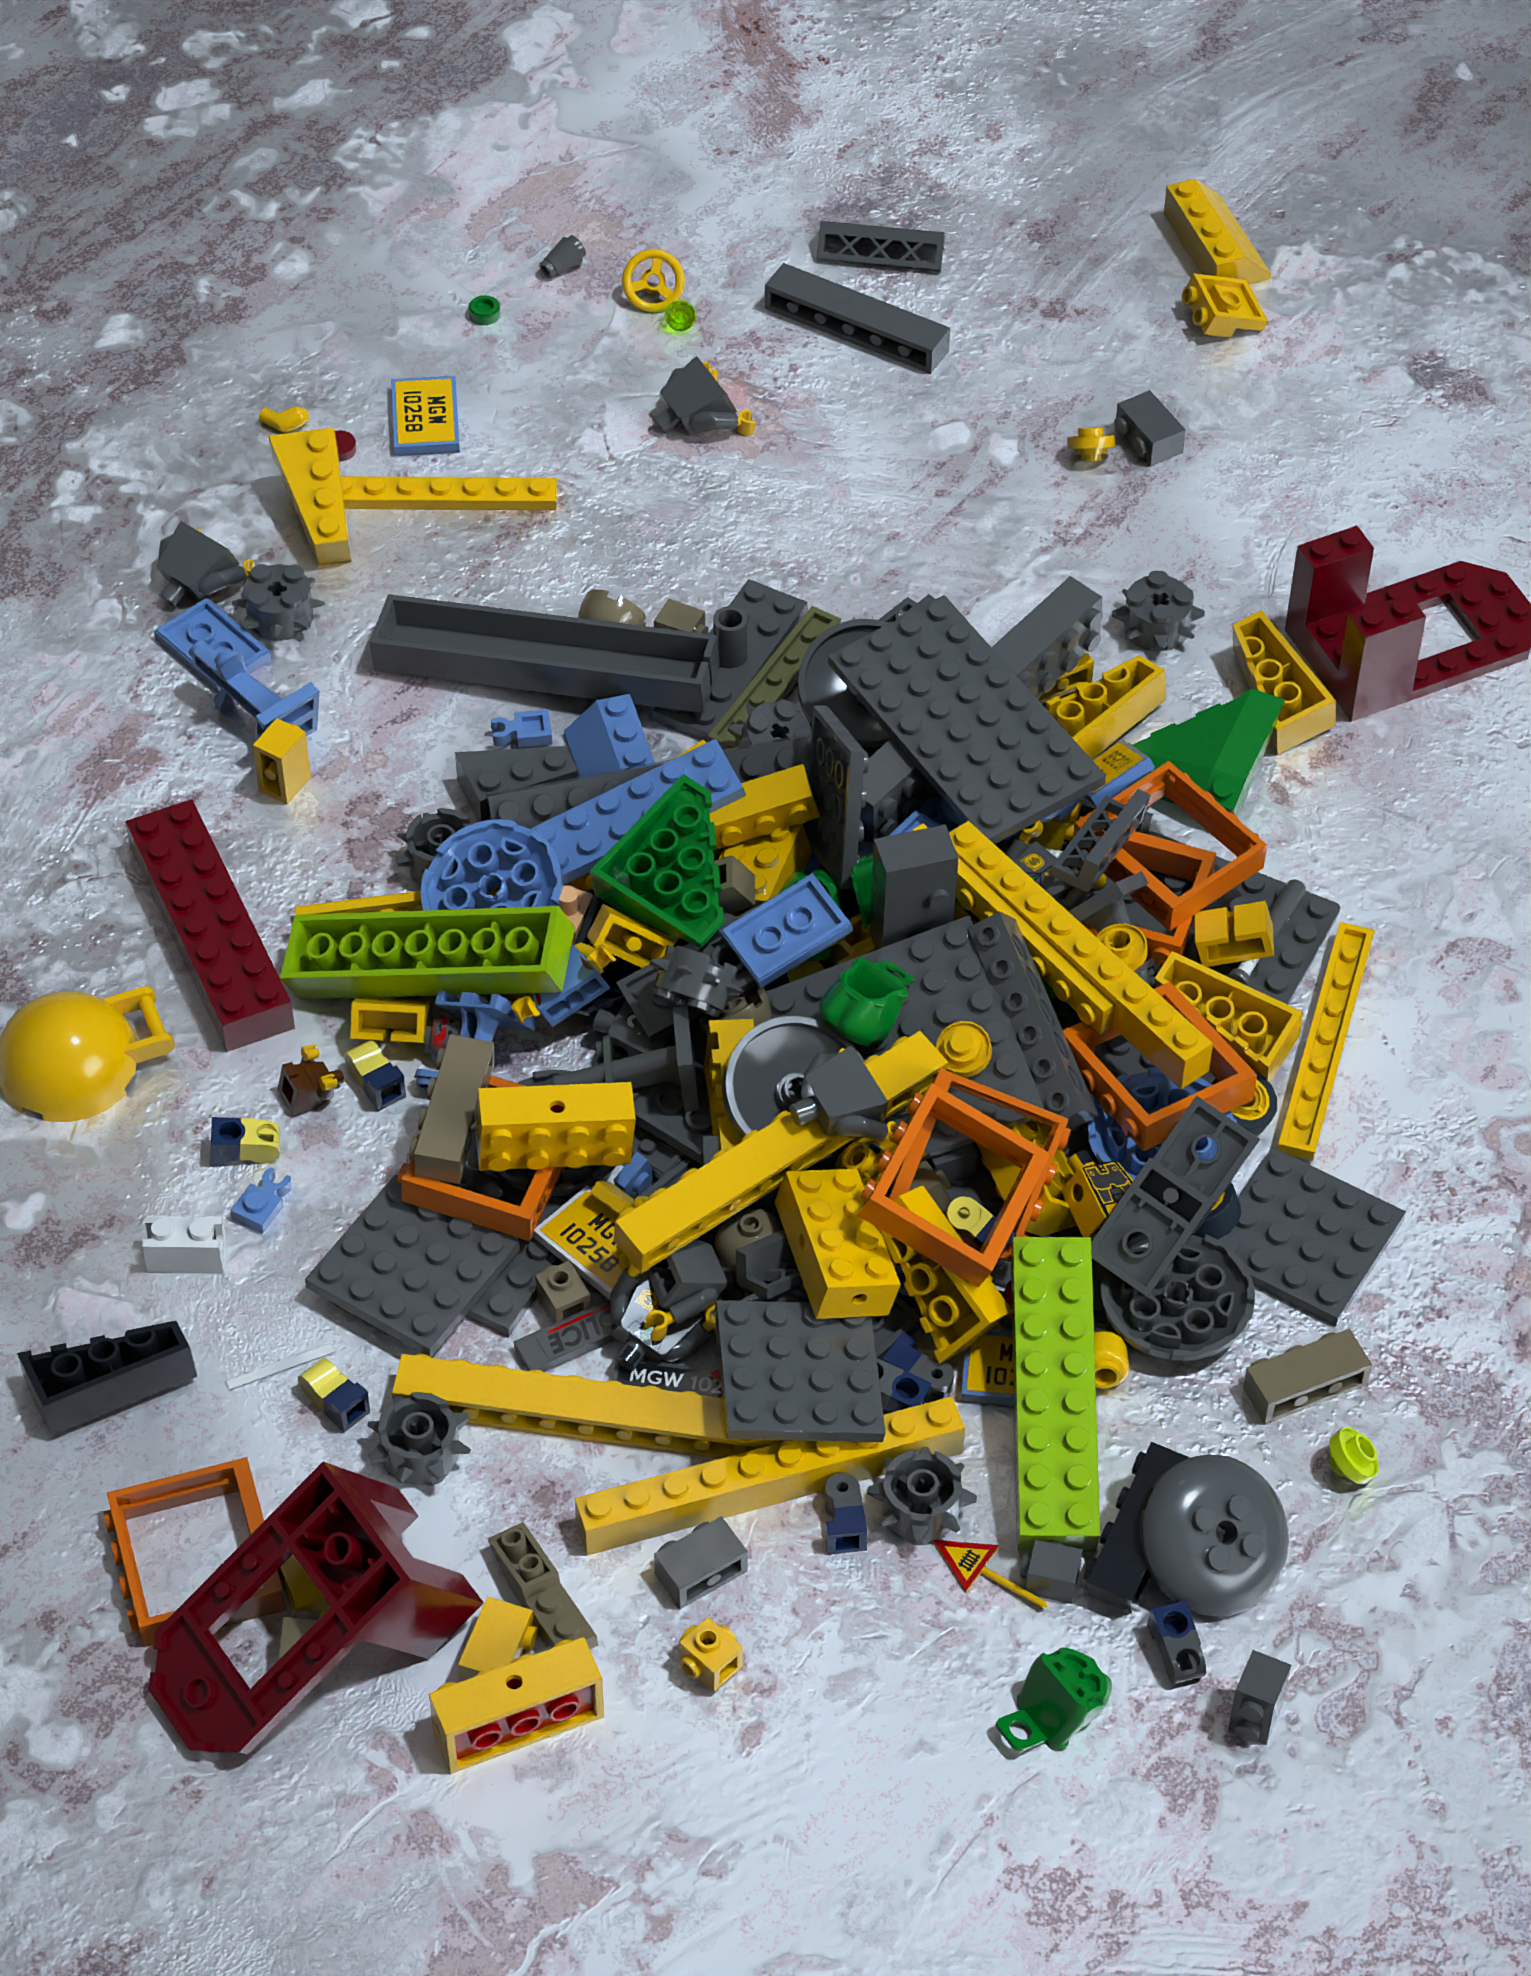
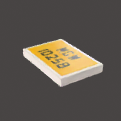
M585 1186L539 1224L533 1233V1238L561 1261L567 1262L570 1260L578 1275L610 1300L611 1291L623 1271L619 1267V1258H617L618 1245L614 1241L615 1221L619 1215L593 1197L592 1193H590L592 1189L589 1186Z

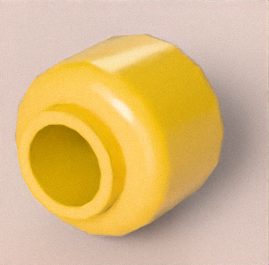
M1106 1331L1094 1332L1096 1388H1112L1120 1384L1127 1377L1129 1371L1127 1346L1124 1340L1115 1333Z

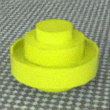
M1343 1427L1330 1437L1329 1463L1338 1476L1345 1477L1358 1484H1365L1378 1474L1377 1451L1368 1437L1350 1427Z

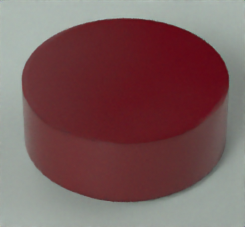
M335 431L339 461L349 460L356 453L355 437L347 431Z

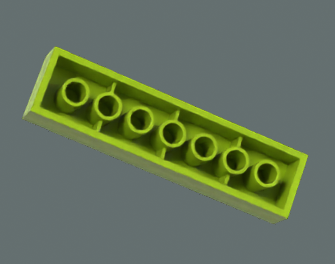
M559 906L294 915L280 979L298 999L437 996L438 990L446 991L451 995H461L462 992L476 994L562 992L575 927Z
M1013 1237L1011 1248V1296L1013 1310L1012 1341L1017 1550L1033 1551L1036 1539L1045 1542L1058 1541L1065 1546L1083 1549L1082 1551H1097L1100 1539L1091 1237Z

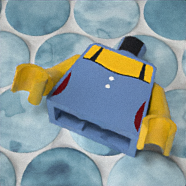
M582 942L575 945L572 944L563 991L555 993H521L520 999L511 1005V1009L520 1024H523L527 1017L539 1016L540 1011L550 1025L554 1027L610 989L600 974L604 972L602 969L609 962L614 963L616 959L604 945L593 947Z

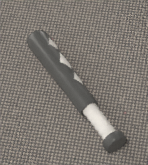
M1297 879L1289 880L1269 911L1273 923L1274 940L1306 894V886ZM1259 959L1242 961L1238 968L1233 969L1229 973L1228 977L1248 986L1250 982L1249 975Z

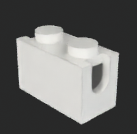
M146 1215L145 1225L148 1239H143L142 1248L147 1273H223L227 1241L222 1216Z

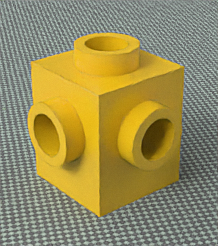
M707 1617L698 1626L692 1625L682 1634L679 1641V1664L691 1679L696 1680L698 1678L715 1692L743 1667V1647L737 1642L735 1635L728 1627L723 1624L718 1626L712 1619Z

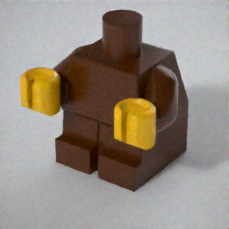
M315 1044L301 1047L302 1058L300 1064L293 1065L292 1062L282 1064L277 1090L286 1102L292 1115L312 1111L329 1101L334 1096V1088L344 1082V1076L340 1069L329 1072L324 1062H315L314 1059L320 1055L319 1049H315Z

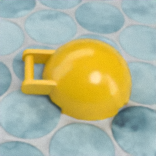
M143 986L103 999L79 991H58L33 999L18 1009L7 1021L0 1036V1091L4 1098L18 1111L24 1113L25 1108L32 1112L40 1113L43 1116V1121L72 1122L87 1119L108 1110L127 1095L125 1088L136 1073L137 1063L166 1055L175 1048L173 1037L166 1033L154 1004L156 995L153 988ZM141 1009L152 1037L137 1041L136 1034L124 1014Z

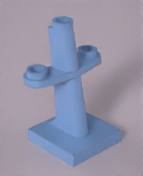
M204 640L196 642L190 648L189 655L193 658V664L221 688L213 699L216 703L215 708L221 713H228L239 704L255 718L254 743L276 718L286 723L297 725L303 731H306V736L317 730L320 691L312 682L283 699L247 673L243 655L238 651L226 648L217 652Z
M438 990L435 1005L457 1017H462V1029L459 1036L492 1042L497 1028L535 1030L537 1017L534 1015L527 1017L524 1023L520 1024L511 1009L513 1003L499 994H492L491 1001H488L472 992H462L461 998L458 999L446 991ZM417 1069L414 1078L417 1079L416 1085L428 1089L431 1077L437 1078L439 1071Z

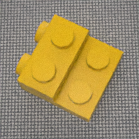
M1193 273L1187 286L1182 291V302L1190 306L1193 312V324L1200 326L1204 335L1231 338L1236 328L1263 331L1268 323L1247 280Z

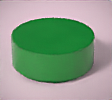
M478 296L472 299L468 306L470 320L478 325H491L497 322L501 315L499 301L491 296Z

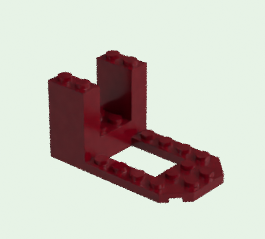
M1357 525L1297 546L1285 632L1351 722L1527 660L1530 655L1531 603L1506 572L1458 561L1367 593L1374 547ZM1448 602L1476 640L1418 660L1426 616L1422 610Z
M323 1461L156 1630L153 1649L158 1650L155 1672H150L148 1690L189 1750L206 1753L249 1754L361 1640L429 1659L484 1604L463 1574L413 1558L398 1538L419 1517L398 1488ZM294 1555L331 1608L249 1688L213 1635Z

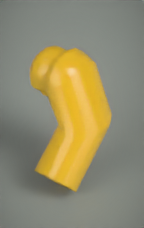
M298 406L291 407L280 413L265 407L259 414V422L284 433L291 432L305 425L309 420L308 411Z

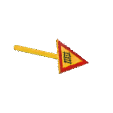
M933 1540L966 1593L978 1576L983 1574L1042 1609L1047 1607L1046 1601L986 1567L1000 1547L999 1545Z

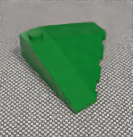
M1250 689L1241 693L1239 698L1223 705L1218 703L1195 713V717L1178 725L1173 723L1152 732L1150 737L1134 743L1132 746L1151 759L1155 766L1154 770L1170 761L1181 772H1186L1190 779L1201 789L1209 792L1215 801L1228 812H1232L1239 817L1284 706L1285 699ZM1166 795L1160 798L1161 800L1175 804Z
M682 774L589 871L594 894L630 917L700 948L725 923L723 907H719L718 893L722 892L719 865L715 864L713 850L717 849L714 822H710L709 808L713 807L711 791Z

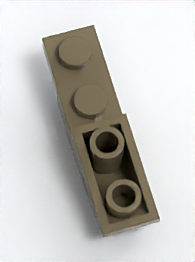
M524 1522L488 1538L492 1552L521 1607L533 1610L534 1627L538 1628V1635L546 1647L551 1646L553 1648L554 1645L561 1641L576 1640L585 1637L589 1649L599 1646L597 1635L560 1583L558 1571Z

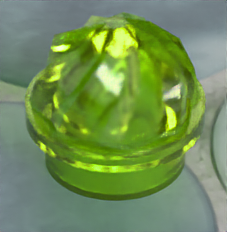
M686 300L673 301L666 308L665 320L670 328L675 331H685L691 328L696 321V310Z

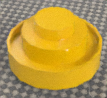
M1104 427L1078 428V436L1067 437V448L1075 449V455H1082V461H1101V454H1108L1107 448L1115 447V435H1104Z
M1126 923L1113 924L1105 927L1096 936L1133 971L1143 965L1147 958V940L1143 932L1136 926Z
M960 1021L950 1024L941 1032L937 1039L936 1049L948 1061L947 1071L962 1077L977 1075L987 1067L991 1060L992 1046L989 1036L981 1026L973 1022Z

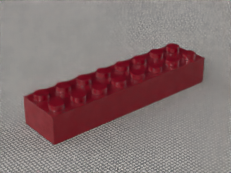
M193 799L125 821L130 849L226 1052L295 1029L291 1000Z

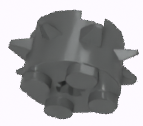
M259 564L252 568L250 571L251 575L246 579L243 587L244 598L232 601V605L246 608L247 616L241 624L242 628H253L261 633L262 638L273 641L295 638V632L311 628L314 617L313 608L325 605L324 601L311 597V589L315 584V579L312 577L307 578L304 569L296 564L290 566Z
M1152 571L1149 573V576L1135 581L1128 590L1123 589L1122 593L1126 597V605L1112 611L1113 618L1124 622L1126 638L1134 645L1150 651L1151 646L1158 647L1159 649H1164L1165 646H1168L1167 650H1172L1182 645L1187 638L1194 639L1195 635L1190 630V624L1205 616L1204 610L1193 606V591L1182 581L1168 576L1164 571Z
M784 699L779 702L764 703L757 708L749 703L746 705L749 716L746 722L728 726V731L737 739L736 747L808 734L812 731L811 724L796 709L795 705Z
M439 808L436 814L426 812L423 813V818L421 814L416 816L409 824L406 833L399 832L397 834V837L406 842L407 850L396 859L397 866L409 867L413 881L421 883L425 869L429 868L437 854L436 849L452 834L471 825L470 818L457 810Z
M667 945L663 959L652 958L649 962V965L658 970L653 985L655 988L654 995L664 998L665 1002L679 1007L688 1005L710 1017L719 1018L720 1012L724 1011L729 995L740 996L743 990L733 984L738 971L735 966L724 962L723 966L716 964L717 961L711 959L709 955L680 946L675 948Z
M414 1392L411 1393V1398L407 1399L402 1396H394V1402L392 1401L387 1405L380 1415V1420L368 1422L367 1426L379 1434L380 1444L368 1455V1458L371 1462H384V1467L388 1474L396 1477L400 1483L426 1484L429 1486L438 1484L445 1479L444 1475L451 1471L458 1460V1454H469L471 1451L469 1447L459 1441L458 1431L468 1422L469 1416L467 1413H453L448 1408V1403L444 1399L432 1393Z
M922 1447L918 1454H915L916 1450H909L896 1456L894 1460L889 1457L885 1458L884 1462L887 1468L884 1481L869 1486L867 1489L868 1495L882 1502L883 1517L879 1522L880 1526L885 1527L889 1525L891 1530L901 1537L908 1539L913 1545H926L929 1541L936 1540L948 1534L951 1530L956 1533L959 1532L961 1529L957 1521L959 1520L961 1508L977 1501L976 1494L962 1488L961 1472L965 1467L963 1463L955 1464L942 1453L935 1451L934 1455H932L929 1447Z

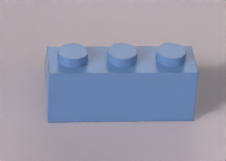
M630 694L595 701L564 730V736L572 759L578 769L579 777L655 763Z

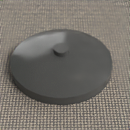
M876 619L849 620L839 623L819 635L809 646L802 659L797 686L801 708L811 725L813 706H828L865 752H876L891 737L828 665V655L889 624L888 622Z
M778 1017L754 1027L732 1050L726 1062L722 1078L724 1106L731 1124L737 1133L743 1138L753 1130L760 1131L770 1125L772 1120L781 1112H790V1105L803 1100L801 1090L804 1073L816 1054L820 1052L838 1053L842 1048L846 1049L853 1046L864 1063L856 1047L850 1040L842 1037L834 1028L809 1017ZM855 1139L840 1147L839 1149L829 1154L825 1158L821 1159L817 1163L824 1162L840 1154Z

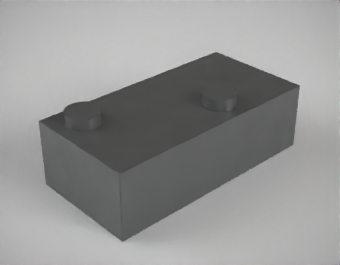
M946 824L874 839L869 933L876 950L954 921L958 855Z

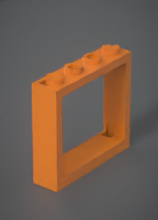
M1170 761L1111 798L1126 805L1135 792L1140 789L1151 795L1148 807L1166 795L1237 856L1236 859L1178 897L1123 848L1119 851L1104 871V874L1116 883L1142 871L1149 884L1131 894L1130 897L1169 931L1264 868L1267 844L1259 838L1257 833H1253L1242 824L1234 813L1228 812L1215 801L1209 792L1201 789L1190 779L1186 772H1181ZM1094 810L1075 822L1073 838ZM1106 811L1109 819H1116L1117 815ZM1098 830L1093 832L1096 835V837H1102L1105 833V830ZM1079 848L1080 850H1087L1089 853L1092 848Z
M1134 831L1122 847L1146 869L1193 881V887L1214 874L1215 852ZM1068 866L1071 870L1074 869V866ZM1195 915L1177 926L1174 936L1137 927L1143 932L1147 940L1148 955L1145 961L1153 958L1156 965L1163 966L1172 951L1183 956L1195 926ZM1083 924L1092 934L1097 936L1098 932L1092 926Z
M1171 982L1163 984L1154 990L1213 1043L1209 1071L1219 1082L1152 1114H1148L1090 1050L1094 1046L1121 1035L1114 1027L1100 1035L1091 1025H1087L1082 1021L1063 1030L1088 1091L1099 1101L1103 1111L1108 1116H1112L1122 1127L1125 1136H1130L1142 1151L1165 1142L1196 1096L1223 1114L1254 1100L1257 1074Z
M938 1069L933 1084L946 1092L951 1087L1050 1126L1042 1149L1051 1153V1156L1013 1229L1016 1237H1030L1024 1235L1029 1220L1036 1222L1044 1201L1038 1199L1043 1184L1050 1186L1058 1165L1053 1164L1052 1161L1057 1149L1063 1151L1066 1147L1067 1139L1071 1132V1129L1066 1128L1069 1119L944 1069ZM931 1114L927 1115L893 1182L888 1198L893 1201L898 1196L907 1193L910 1189L937 1120ZM958 1234L968 1246L977 1250L981 1249L965 1234ZM1012 1243L999 1257L1000 1259L1011 1262Z
M491 1075L488 1088L521 1087L524 1085ZM410 1160L409 1164L403 1163L397 1182L401 1183L403 1202L437 1211L447 1216L469 1220L473 1224L530 1241L563 1167H545L537 1170L521 1206L434 1179L415 1176L414 1160Z
M931 1083L923 1095L916 1092L912 1101L907 1106L905 1112L911 1116L907 1123L901 1120L892 1134L890 1141L895 1143V1146L891 1152L886 1149L874 1169L880 1172L876 1181L870 1178L861 1192L860 1198L864 1199L865 1202L857 1216L979 1287L993 1271L1051 1153ZM928 1114H931L1021 1168L980 1251L968 1246L885 1196Z
M247 1457L107 1492L110 1510L103 1511L108 1533L116 1531L118 1541L110 1543L116 1566L124 1564L126 1575L118 1576L124 1600L132 1598L134 1609L127 1610L131 1632L132 1634L140 1632L143 1647L154 1645L156 1630L175 1611L149 1617L126 1520L238 1492L249 1535H251L264 1522ZM278 1571L222 1627L285 1611V1600Z

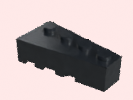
M176 1320L127 1330L123 1337L111 1339L105 1338V1335L90 1338L89 1344L67 1348L66 1343L50 1346V1352L32 1355L31 1350L17 1353L26 1385L51 1436L197 1377L190 1346Z
M1154 1442L1150 1443L1146 1453L1139 1452L1132 1468V1474L1136 1476L1130 1488L1126 1486L1122 1488L1117 1499L1116 1508L1120 1511L1114 1523L1110 1521L1106 1523L1101 1534L1099 1543L1104 1546L1098 1558L1093 1556L1090 1558L1085 1569L1083 1579L1088 1580L1087 1589L1089 1595L1133 1613L1151 1577L1144 1561L1140 1543V1518L1142 1510L1146 1509L1153 1491L1151 1488L1158 1478L1173 1465L1190 1457Z

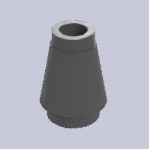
M575 236L562 237L543 261L539 263V267L546 277L552 278L582 263V258L586 256V250Z

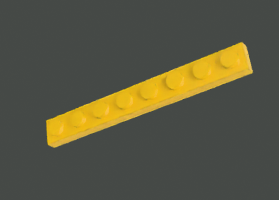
M341 476L345 509L556 510L557 478Z
M922 823L921 825L912 829V831L926 829L928 827L924 823ZM958 857L955 897L961 906L966 910H970L981 921L999 911L1016 919L1040 978L1053 988L1055 995L1061 1001H1066L1078 1013V1016L1085 1024L1091 1025L1100 1035L1112 1027L1115 1004Z
M1339 922L1277 1148L1293 1157L1310 1161L1314 1160L1371 949L1374 929Z

